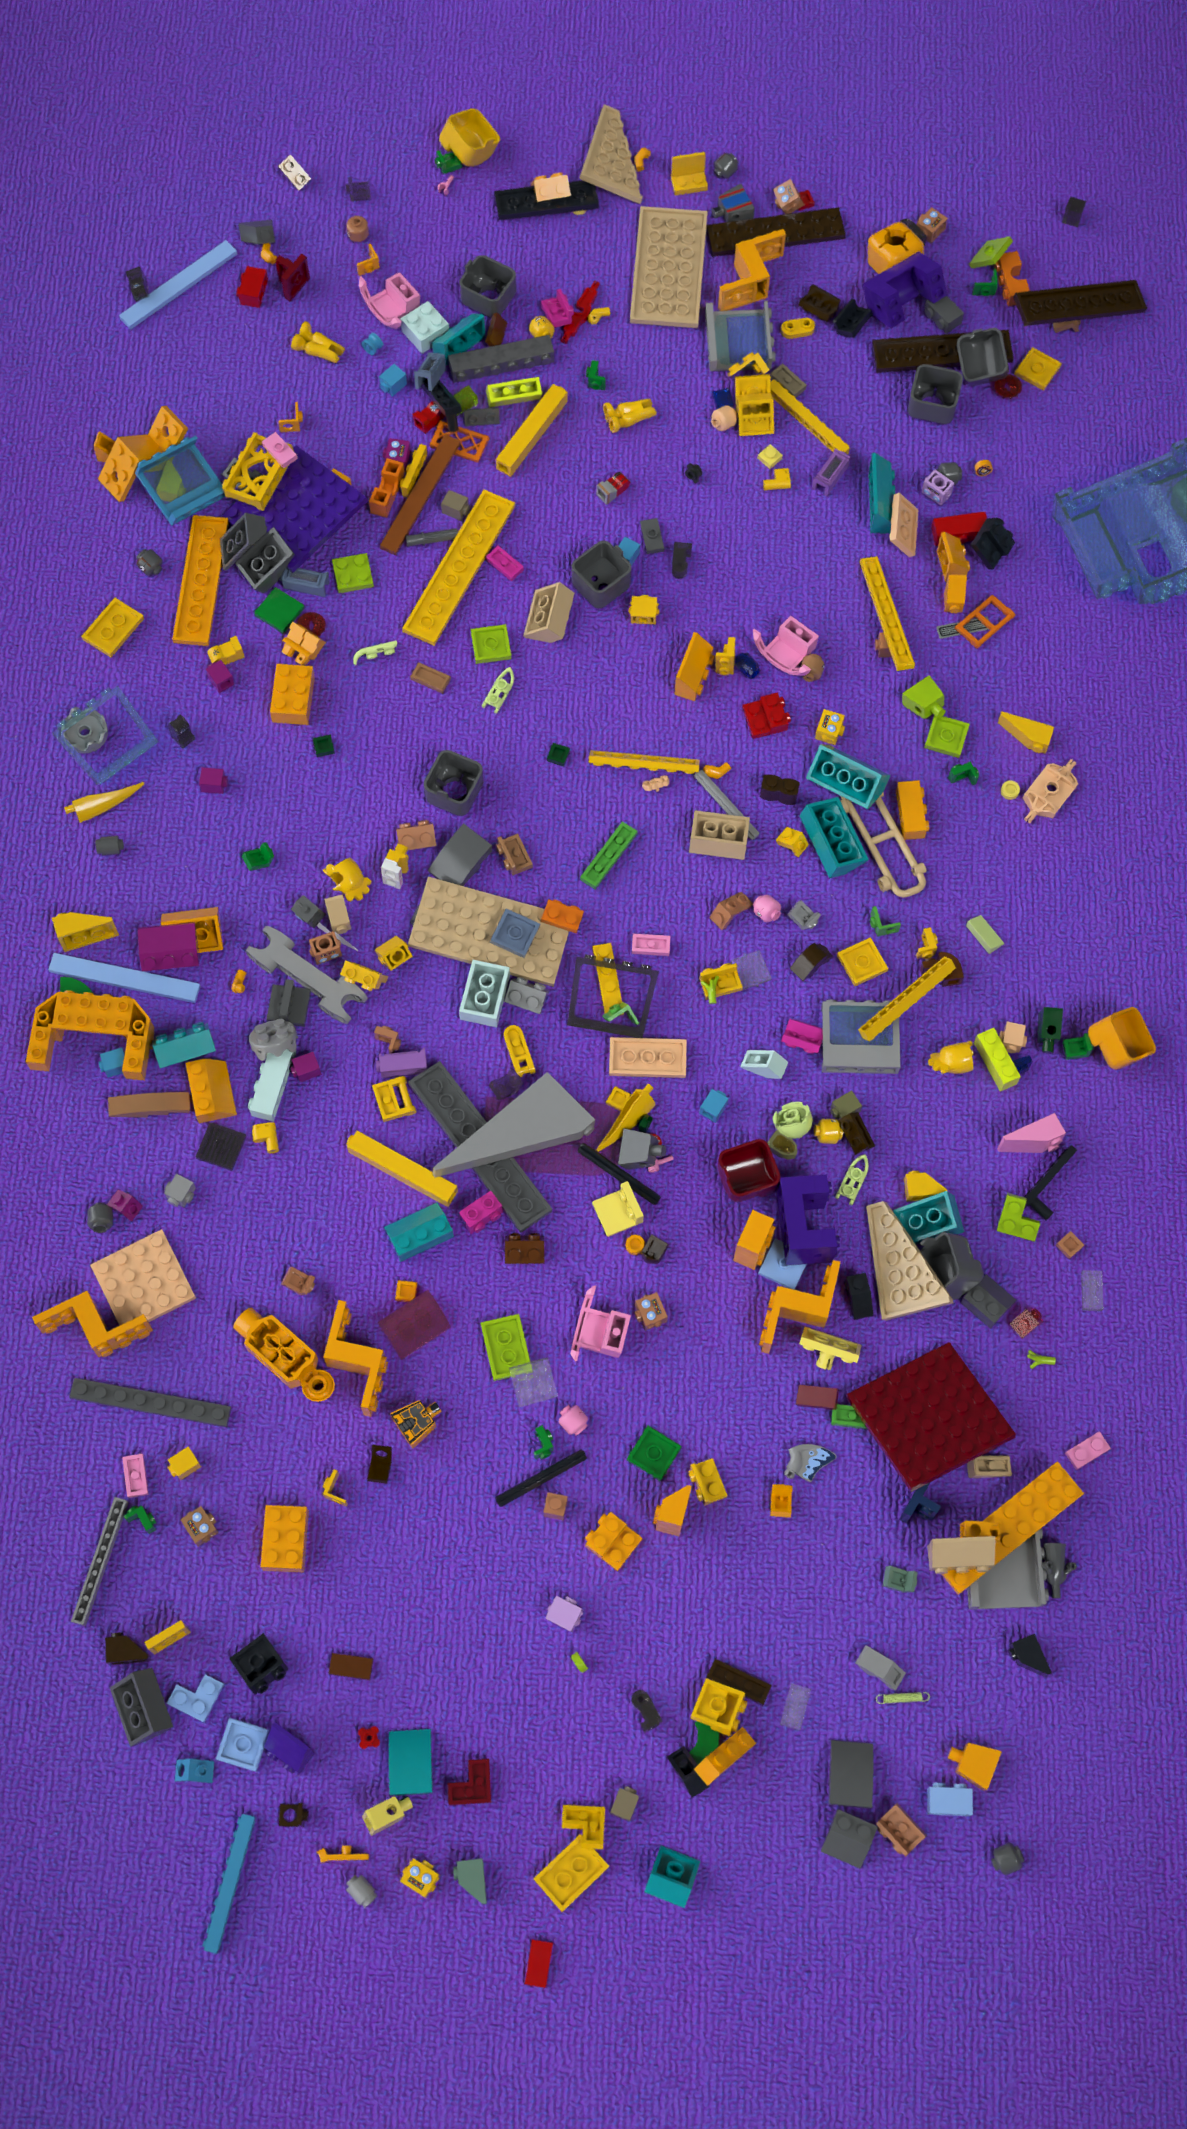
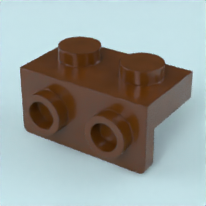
M510 1233L509 1236H505V1264H544V1236H540L539 1233H530L529 1236Z

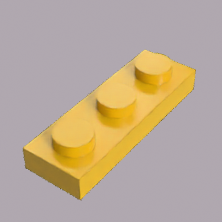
M420 444L418 449L414 450L413 461L407 466L405 478L401 479L399 487L403 497L408 498L425 463L428 456L426 445Z

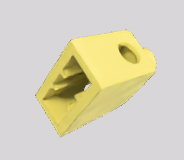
M394 1796L366 1810L362 1818L370 1835L373 1836L401 1821L405 1816L404 1812L413 1808V1805L408 1796L397 1800ZM391 1809L394 1812V1814L389 1815L387 1813V1810Z

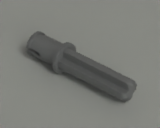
M458 529L406 535L407 547L422 544L425 546L428 543L454 540L458 534Z

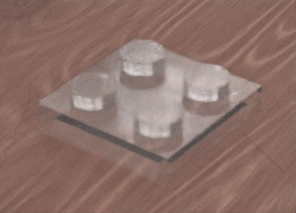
M548 1357L509 1368L519 1407L558 1397Z

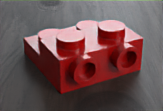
M778 692L761 696L759 701L742 705L753 739L788 730V725L791 723L790 715L788 712H784L785 701L783 697H779Z

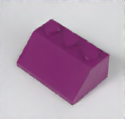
M195 922L138 928L139 957L142 971L199 966L200 953Z

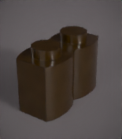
M764 775L760 797L767 801L778 800L786 805L796 804L800 783L790 778L781 779L775 775Z

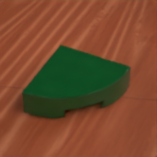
M646 1114L639 1124V1132H647L653 1121L652 1116Z

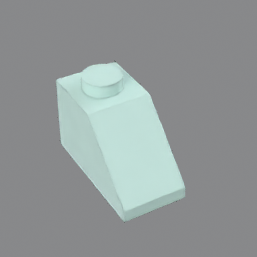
M747 1050L740 1067L765 1078L782 1079L788 1061L776 1051Z

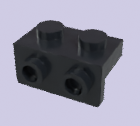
M851 299L833 320L837 334L854 338L873 315L871 309L857 307L855 299Z

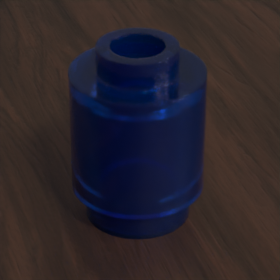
M742 652L735 658L734 665L746 678L751 680L760 673L759 664L748 652Z

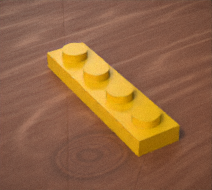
M611 943L594 945L592 948L604 1014L609 1012V1008L613 1005L622 1003Z

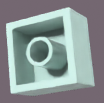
M429 301L400 318L402 321V332L422 354L431 349L432 342L449 329V323Z

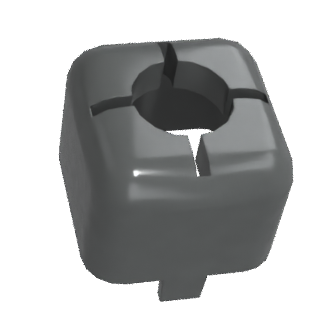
M484 255L477 256L473 262L469 260L465 266V273L460 279L462 303L492 318L493 313L498 312L502 315L516 294V272L512 268ZM496 289L499 297L497 299H490L481 295V293Z
M927 364L920 365L916 370L908 404L909 415L916 419L939 424L951 423L955 415L961 390L962 374L946 368ZM934 388H937L935 397L938 398L943 405L922 400L929 396L932 397Z
M450 750L440 752L424 781L427 802L457 816L466 815L483 786L482 765ZM461 779L467 788L466 794L457 799L449 798L448 793L443 791L444 786L453 781L459 782Z

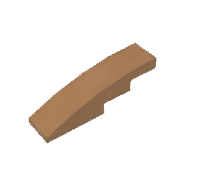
M189 1092L144 1093L108 1097L109 1117L147 1118L148 1115H168L169 1113H189L190 1111Z

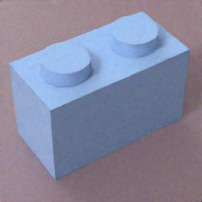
M933 1783V1787L927 1788V1815L972 1816L973 1789L967 1788L966 1784H954V1788H948L944 1783Z

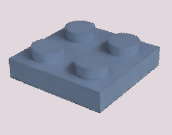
M505 909L490 943L525 958L540 927V923Z

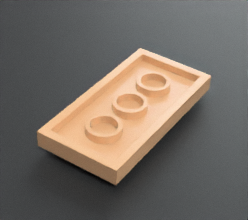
M610 1037L609 1076L686 1078L687 1039Z

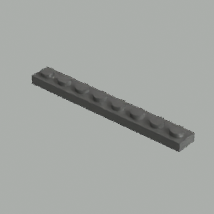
M74 1378L69 1396L70 1399L226 1428L232 1409L231 1406Z

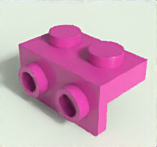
M557 289V297L541 301V307L554 328L572 323L574 310L572 305L568 304L567 296L563 294L561 289Z
M790 1018L781 1042L792 1048H796V1046L803 1048L807 1053H818L823 1041V1028Z
M489 1191L461 1210L459 1214L466 1223V1229L472 1234L473 1232L478 1233L483 1230L488 1222H494L499 1219L503 1209L492 1191Z

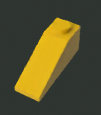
M1001 711L998 724L1028 749L1036 753L1046 754L1054 730L1053 726Z

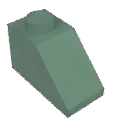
M483 1859L457 1861V1866L453 1867L454 1880H458L459 1885L482 1905L487 1904Z

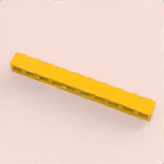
M774 379L771 381V395L777 403L832 452L837 449L845 452L847 455L849 454L850 447L847 443L842 441L833 430L829 429L825 423L821 422L817 416L804 407L779 382Z
M943 957L858 1029L862 1038L870 1042L887 1026L891 1025L894 1020L899 1018L901 1014L917 1003L921 997L925 996L927 992L956 969L953 961L950 958Z

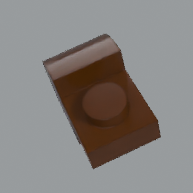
M939 952L937 960L929 958L922 962L920 967L921 976L943 957L950 958L956 969L943 979L942 986L962 984L964 978L962 966L954 955L947 952Z

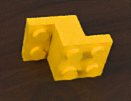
M770 374L736 376L735 403L738 415L739 436L774 434V399L771 395Z

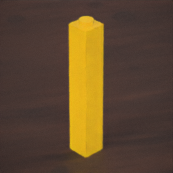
M554 384L551 385L496 458L497 470L510 477L514 474L568 402V392L564 388Z
M356 1131L354 1135H350L346 1145L350 1154L446 1207L450 1206L458 1193L457 1185L441 1176L435 1178L432 1175V1171L359 1131Z

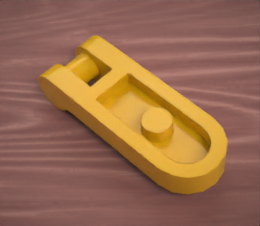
M516 1025L508 1026L504 1030V1040L516 1077L520 1078L523 1077V1074L536 1073L521 1028ZM526 1061L527 1066L520 1067L519 1063Z

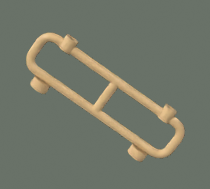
M884 792L875 803L890 831L872 838L852 802L841 796L840 801L845 812H849L883 874V877L877 879L880 890L885 892L891 889L895 895L903 898L921 892L926 886L924 876L926 867L922 862L918 864L881 798L884 796ZM895 837L911 866L913 875L919 881L918 885L907 890H901L875 844Z

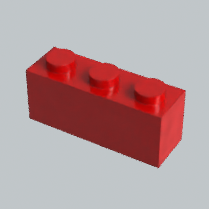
M986 512L933 518L931 530L935 546H938L942 532L959 538L961 544L973 541L987 519Z

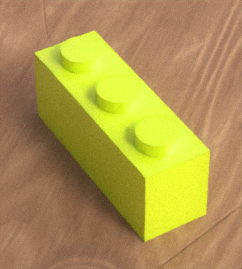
M539 377L488 385L486 394L489 408L493 406L540 400L542 391Z
M995 1028L978 1034L974 1045L999 1091L1001 1092L1017 1085L1021 1076Z

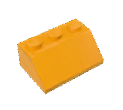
M696 632L692 635L675 682V695L692 701L696 700L697 695L701 696L704 687L702 682L707 680L710 671L708 667L709 665L712 666L715 660V655H713L714 647Z
M218 907L161 915V925L195 922L199 953L223 950Z
M200 1059L185 1063L195 1114L199 1124L236 1116L237 1112L226 1061Z
M687 1485L664 1498L661 1505L657 1504L653 1524H656V1531L680 1536L692 1486Z

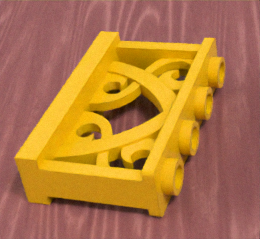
M253 432L246 442V447L240 452L238 461L232 466L230 475L224 480L222 489L225 497H231L264 511L288 466L283 469L268 451L264 453L262 448H260L259 452H256L258 446L262 445V441L267 437ZM286 443L293 450L292 445ZM269 461L270 464L274 463L272 467L268 466ZM264 462L268 475L259 476L252 481L249 477L248 468ZM238 482L241 483V485L238 486V488H244L247 485V487L242 491L235 490V487ZM249 491H251V492H252L253 494H255L256 496L254 497V496H251V495H249V494H247V493H248Z

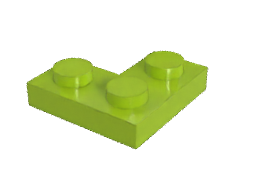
M1007 1193L997 1231L1035 1242L1040 1221L1022 1216L1027 1198Z

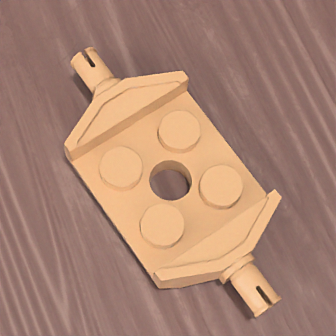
M1070 759L1066 766L1063 767L1054 763L1047 764L1025 792L1023 800L1030 809L1029 814L1024 818L1026 822L1031 823L1037 815L1054 818L1070 794L1077 788V779L1071 773V770L1076 765L1073 759ZM1048 785H1053V786H1055V787H1056V791H1054V792L1049 791V790L1047 789V786H1048Z

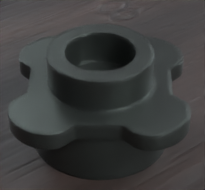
M689 463L685 475L690 480H693L694 483H698L699 477L702 476V469L697 464Z

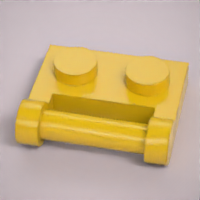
M405 1076L372 1085L383 1122L403 1116H410L417 1112L415 1106L412 1105ZM393 1087H399L405 1108H399Z

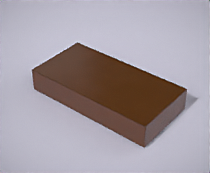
M498 312L492 315L485 340L490 347L502 345L508 324Z
M332 1653L329 1675L370 1680L374 1659Z

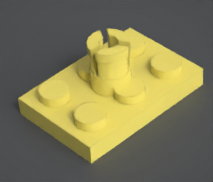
M805 1326L799 1343L807 1350H819L820 1355L816 1365L828 1370L832 1369L835 1356L840 1357L842 1361L847 1363H857L862 1346L861 1344Z

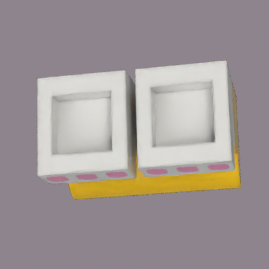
M397 844L395 850L389 849L381 866L384 884L398 889L401 888L403 884L402 873H407L409 870L407 846Z

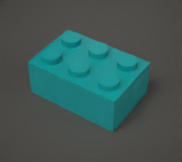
M198 1022L193 1024V1028L190 1029L179 1028L174 1030V1034L166 1035V1033L155 1036L152 1043L159 1067L163 1068L216 1051L208 1023Z

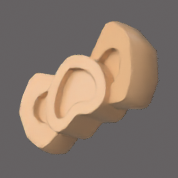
M663 775L650 781L645 780L642 787L645 791L656 789L658 792L659 788L668 786L670 780L668 776Z

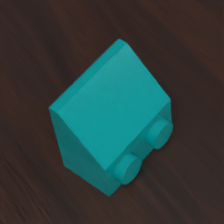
M660 1846L644 1892L685 1908L700 1861Z

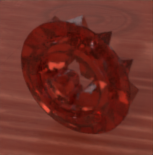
M1008 374L1006 378L995 381L994 390L997 392V396L1000 395L1003 399L1009 398L1011 400L1013 397L1017 398L1019 393H1021L1022 383L1016 376ZM1006 383L1010 387V391L1005 388Z
M308 612L298 619V624L318 637L325 632V619L318 613ZM310 621H312L314 625L313 630L309 628L311 623Z

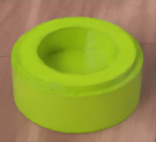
M578 1652L571 1655V1659L581 1673L589 1669Z

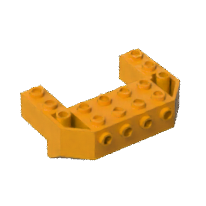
M66 990L55 993L35 1008L26 1063L30 1070L50 1071L55 1041H63L65 1030L123 1035L127 1039L122 1072L126 1079L145 1081L150 1050H153L154 1026L149 1016L132 997L121 996L120 998L113 997L110 994L98 996L90 992L77 994Z

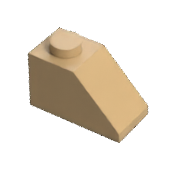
M343 894L324 899L332 931L337 934H343L351 930Z

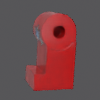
M433 401L421 412L417 410L412 414L414 425L424 434L445 417Z

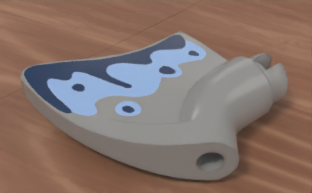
M802 1444L788 1449L790 1461L786 1466L787 1469L784 1471V1475L789 1479H793L797 1475L811 1483L815 1474L822 1467L836 1459V1454L824 1447L813 1444Z

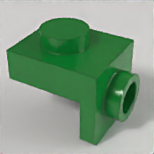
M440 150L436 151L437 158H435V164L438 169H441L443 174L462 168L460 160L453 152L442 155Z
M592 360L591 367H587L586 371L588 388L605 390L606 378L598 376L599 361Z
M970 761L963 765L957 764L952 767L948 778L952 784L968 777L971 784L975 785L979 772Z
M263 842L259 849L243 852L242 858L249 871L269 867L274 854L267 842Z
M1084 1033L1079 1038L1064 1039L1062 1042L1066 1060L1089 1057L1094 1049L1088 1033Z
M541 1425L535 1428V1433L542 1448L533 1452L535 1459L540 1458L542 1460L549 1457L553 1451L551 1443L553 1437L549 1429L545 1430Z
M134 1506L127 1511L128 1514L124 1515L128 1523L139 1517L148 1534L156 1531L154 1524L157 1522L151 1512L147 1514L143 1506Z

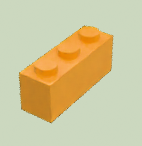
M920 780L897 782L895 791L902 836L904 840L923 839L926 832L929 831V821L925 820L927 807L926 804H923L922 800L924 798V788L920 787Z
M742 1727L709 1754L694 1770L708 1786L745 1755L756 1742Z

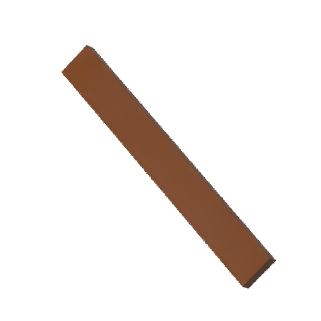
M446 434L444 435L381 542L380 549L395 556L397 555L406 539V535L411 531L461 445L460 440Z

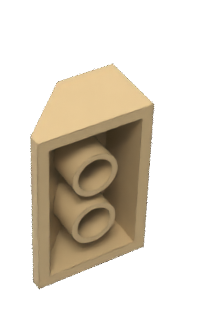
M560 582L535 590L523 636L528 639L548 643L563 639L573 603L574 592Z
M695 810L689 853L744 860L750 817Z
M995 1536L932 1539L927 1546L929 1570L935 1571V1574H946L948 1570H956V1573L969 1572L968 1569H977V1572H988L989 1568L995 1565Z

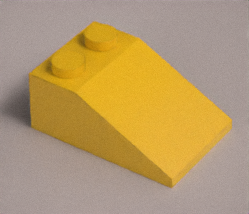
M69 912L60 913L52 918L57 938L64 952L119 936L112 917Z

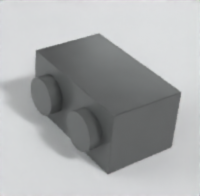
M948 296L934 304L929 300L925 303V315L931 318L937 327L946 334L962 324L964 312Z

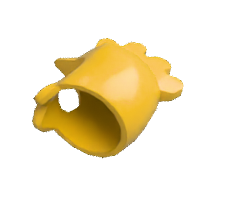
M351 857L335 866L327 864L326 868L323 869V872L337 885L333 888V891H341L349 902L354 898L357 901H361L363 894L366 895L370 891L368 886L371 884V880L363 877L362 871Z
M972 1041L943 1047L940 1052L930 1054L928 1065L932 1066L934 1071H941L942 1074L947 1072L963 1074L972 1071L973 1051L970 1049L973 1044Z

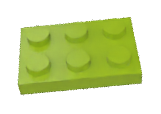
M519 1314L480 1323L493 1381L533 1373Z

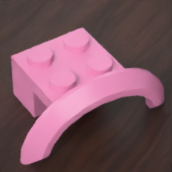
M400 272L386 279V289L372 297L369 294L366 281L362 276L359 279V288L365 303L375 317L390 328H400L402 324L400 318L420 306V294Z
M790 616L779 627L778 635L766 647L762 641L761 633L753 629L755 645L771 664L791 675L805 676L810 672L811 669L806 665L797 667L801 664L803 658L811 654L816 648L819 635Z
M595 1285L586 1291L570 1352L575 1362H577L580 1348L619 1358L622 1353L631 1315L611 1310L609 1314L591 1309L590 1306L596 1289Z

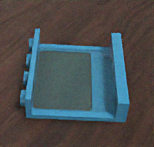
M197 436L187 437L177 446L175 444L171 445L165 452H158L152 456V459L148 461L145 459L137 465L136 476L171 526L225 498L222 489L223 484L195 446L198 439Z

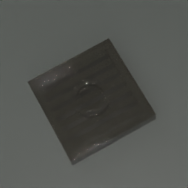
M210 1122L195 1157L198 1160L233 1171L247 1136L244 1133Z

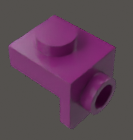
M119 1189L107 1204L112 1210L124 1215L130 1221L134 1220L143 1207L133 1196Z

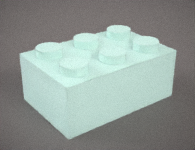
M472 960L459 1010L460 1020L492 1027L498 1026L510 979V967Z

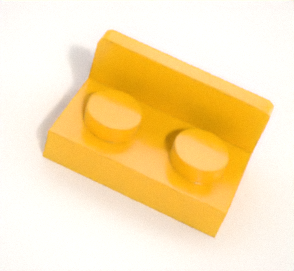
M728 637V644H724L723 653H716V673L721 675H734L735 637Z
M713 1458L690 1465L688 1474L691 1482H695L698 1489L695 1492L699 1502L703 1501L705 1506L727 1498L728 1495Z

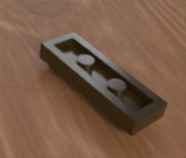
M714 1659L706 1677L712 1681L745 1692V1698L762 1706L772 1686L717 1659Z

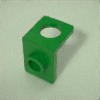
M993 269L991 283H974L973 296L996 294L998 286L996 269Z

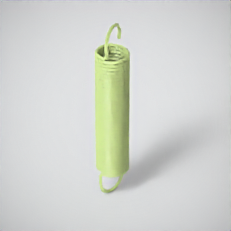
M921 1692L884 1694V1703L879 1704L928 1701L929 1698L923 1700Z

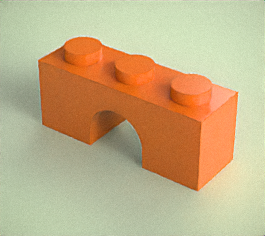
M1018 251L1004 253L997 263L994 264V269H996L999 275V286H1002L1003 289L1002 296L1006 300L1008 307L1016 305L1013 298L1015 293L1030 291L1026 279L1018 280L1013 278L1020 275L1022 267Z
M389 458L386 459L381 471L379 488H374L369 500L370 513L388 517L400 488L401 479L405 476L404 463Z

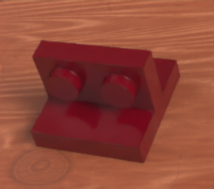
M300 254L293 263L290 259L280 255L275 259L278 279L282 283L284 298L289 302L310 279L307 256Z

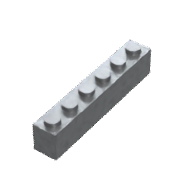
M550 335L448 355L449 367L453 382H464L470 379H479L489 375H498L504 372H513L519 369L553 363L554 349Z

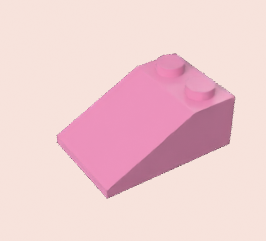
M1053 1113L1003 1136L997 1149L999 1152H1053L1059 1148V1144L1063 1141L1062 1139L1066 1132L1056 1114Z

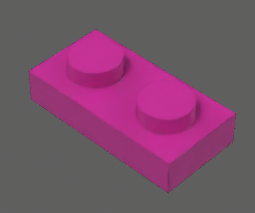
M499 545L486 556V561L511 582L524 571V567Z

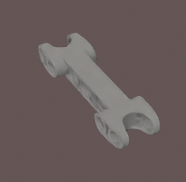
M265 926L262 932L269 939L270 944L264 949L248 946L245 952L249 958L266 972L272 974L278 968L306 989H311L312 993L322 999L318 1007L323 1012L341 1023L348 1024L351 1017L345 1012L343 1005L350 1000L365 1003L368 1000L367 995L356 984L345 981L344 976H341L336 982L291 951L295 944L289 937L270 926Z

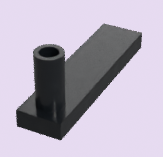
M428 378L425 379L421 387L447 418L448 431H458L457 413L462 412L461 405L440 380L433 390L429 391Z
M1071 1145L1066 1148L1024 1196L1027 1198L1024 1208L1030 1206L1045 1221L1054 1212L1037 1196L1077 1151L1075 1147Z

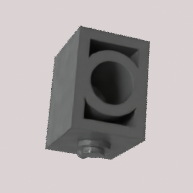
M304 895L291 908L297 918L308 923L313 928L326 915Z

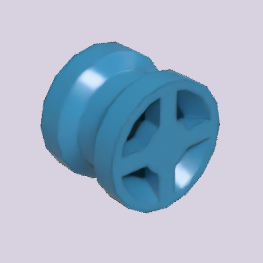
M371 333L368 339L362 341V346L368 354L374 355L377 349L383 347V342L378 335Z

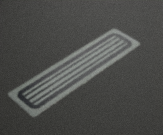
M972 619L964 626L969 633L988 630L978 619ZM960 622L936 626L939 638L961 635L955 630V626Z

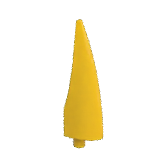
M142 782L117 791L88 795L72 801V805L64 807L66 814L75 811L79 822L82 823L120 804L145 784Z
M647 1084L643 1090L636 1089L627 1099L619 1116L596 1151L599 1152L623 1136V1129L631 1130L653 1109L656 1104L650 1096V1092L653 1090L650 1084Z

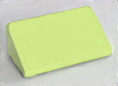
M982 915L967 922L966 927L988 954L1004 945V942Z

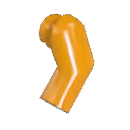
M262 244L261 258L267 263L275 264L277 256L273 255L270 251L271 244Z
M238 970L233 980L231 989L234 993L241 994L245 990L243 981L247 973L243 970Z

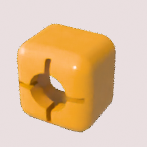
M895 222L869 237L868 264L880 274L918 251L924 254V244L904 223Z

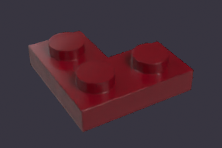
M489 1759L468 1760L469 1782L448 1783L449 1806L491 1803Z

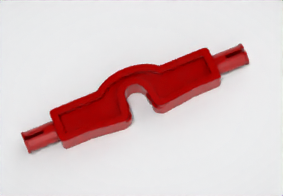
M594 280L591 287H587L577 301L576 308L582 312H574L572 323L564 326V335L561 338L562 343L565 342L567 344L569 338L576 335L581 324L588 320L591 306L597 297L596 290L600 286L598 281Z

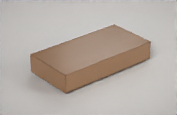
M418 662L410 679L443 694L451 680V676Z

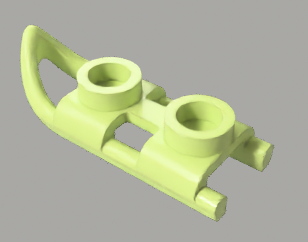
M397 641L360 649L354 655V665L357 664L359 657L366 654L367 660L377 658V653L384 652L385 655L394 654V647H397Z
M511 667L505 669L496 679L482 704L483 708L489 704L496 707L494 713H498L514 683V674ZM508 672L511 675L510 684L502 679ZM501 692L504 693L502 698L499 697Z
M866 1155L859 1156L851 1163L835 1196L836 1199L840 1195L851 1199L849 1205H853L868 1172L869 1164ZM861 1159L865 1161L864 1172L859 1168H854L855 1164ZM850 1178V1183L847 1185L846 1181ZM855 1182H859L857 1188L853 1187Z

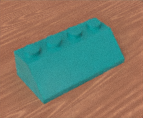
M872 453L868 471L870 533H891L892 503L895 494V485H892V481L895 478V470H892L891 462L877 453Z
M820 744L806 778L869 809L884 792L891 775L830 745Z
M839 797L805 806L799 816L829 879L845 875L869 860Z

